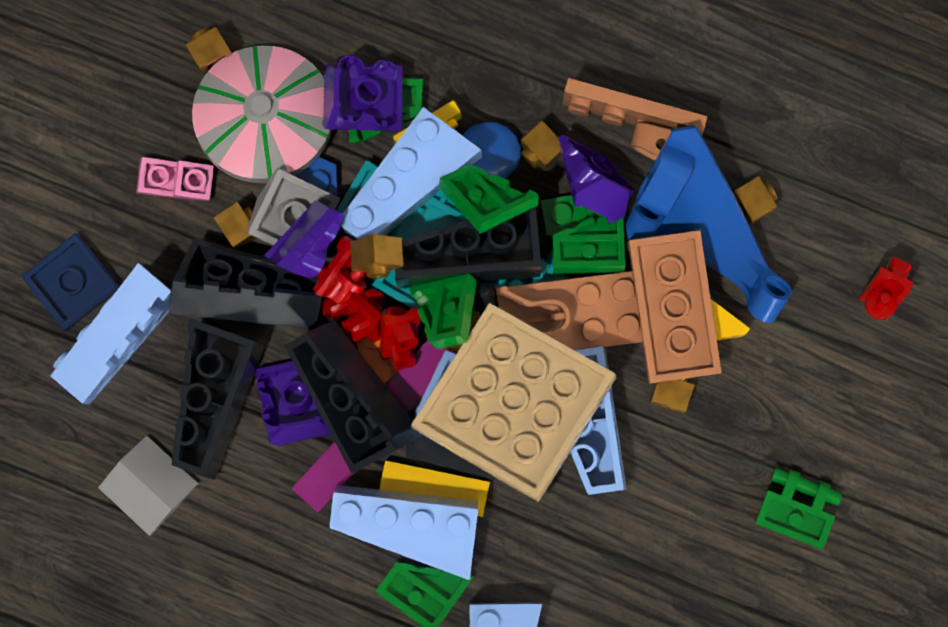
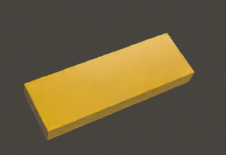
M385 461L379 490L478 501L477 516L483 517L490 482Z

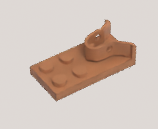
M570 78L567 80L562 105L568 106L569 112L576 115L588 116L590 112L601 115L602 121L612 125L622 126L623 122L635 125L630 146L654 161L661 151L656 145H664L672 129L696 125L702 135L707 120L705 115Z
M700 230L629 240L626 243V252L629 251L648 383L721 374Z
M632 271L510 287L504 286L495 289L498 308L573 350L642 342Z

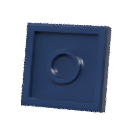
M77 232L21 275L25 283L65 332L115 294L120 287Z

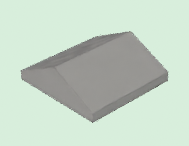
M277 168L257 197L246 232L274 245L315 200L336 209L341 198Z
M146 436L117 463L98 488L151 536L199 483L185 470L172 466V458L149 436Z

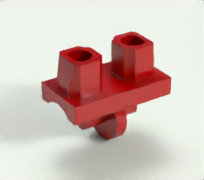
M343 236L336 245L338 253L331 263L323 265L322 270L317 275L319 280L312 288L316 295L328 297L342 306L346 304L353 293L362 294L366 288V283L363 279L367 272L352 271L350 242L355 241V239L348 236Z
M892 257L886 269L881 267L859 298V300L865 302V310L869 316L877 320H886L893 315L896 308L913 287L914 282L907 279L912 267L910 264Z
M371 288L363 291L362 294L353 293L344 306L327 298L322 302V313L330 322L333 320L337 321L345 316L347 319L342 322V330L352 343L366 336L375 343L380 340L381 332L378 330V324L381 320V312L384 310L382 305L385 297L377 288Z
M394 306L388 307L381 312V320L379 322L381 328L379 353L382 360L391 358L395 370L414 367L416 364L414 353H416L418 346L420 322L417 308L410 309L407 312L403 308Z

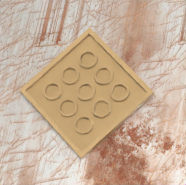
M489 303L470 332L468 343H464L411 426L414 430L539 502L613 384L616 374Z

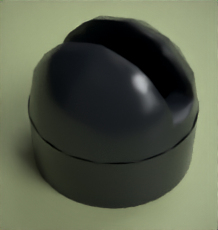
M479 281L476 283L473 310L483 313L489 303L493 304L495 301V290L490 283Z

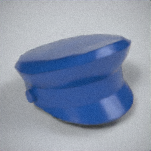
M484 122L472 126L463 134V137L482 151V158L473 164L474 166L485 170L489 175L499 176L504 179L516 169L520 161L521 147L516 135L508 127L496 122Z

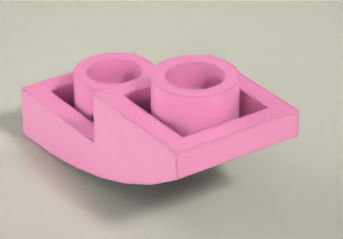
M141 157L136 193L209 201L214 166L186 161L172 162Z

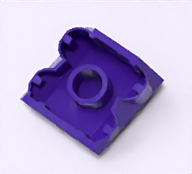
M349 55L342 57L338 63H327L323 76L324 113L322 125L325 129L401 130L402 65H394L392 62L380 60L375 64H363L358 57Z
M564 134L559 136L560 150L575 208L581 205L606 217L608 224L625 217L628 199L635 192L633 186L618 174L619 169L608 157Z
M315 200L264 257L269 258L281 268L312 279L323 268L327 256L326 250L336 237L344 214L323 202Z
M293 361L256 370L257 387L263 408L262 418L267 430L269 444L282 447L284 444L326 435L331 437Z

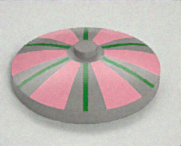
M253 46L235 51L227 58L224 57L206 73L198 86L193 101V127L203 152L221 171L246 182L267 183L277 168L293 176L301 173L321 155L332 133V129H325L322 125L324 113V79L322 74L309 60L296 52L282 47Z

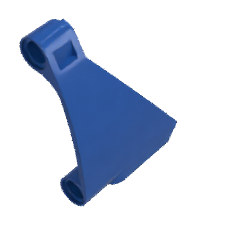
M696 125L672 129L639 189L635 201L636 205L624 224V237L629 241L700 230L705 265L734 282L742 290L747 300L748 310L756 319L766 323L775 321L790 298L792 288L784 279L768 267L728 182Z

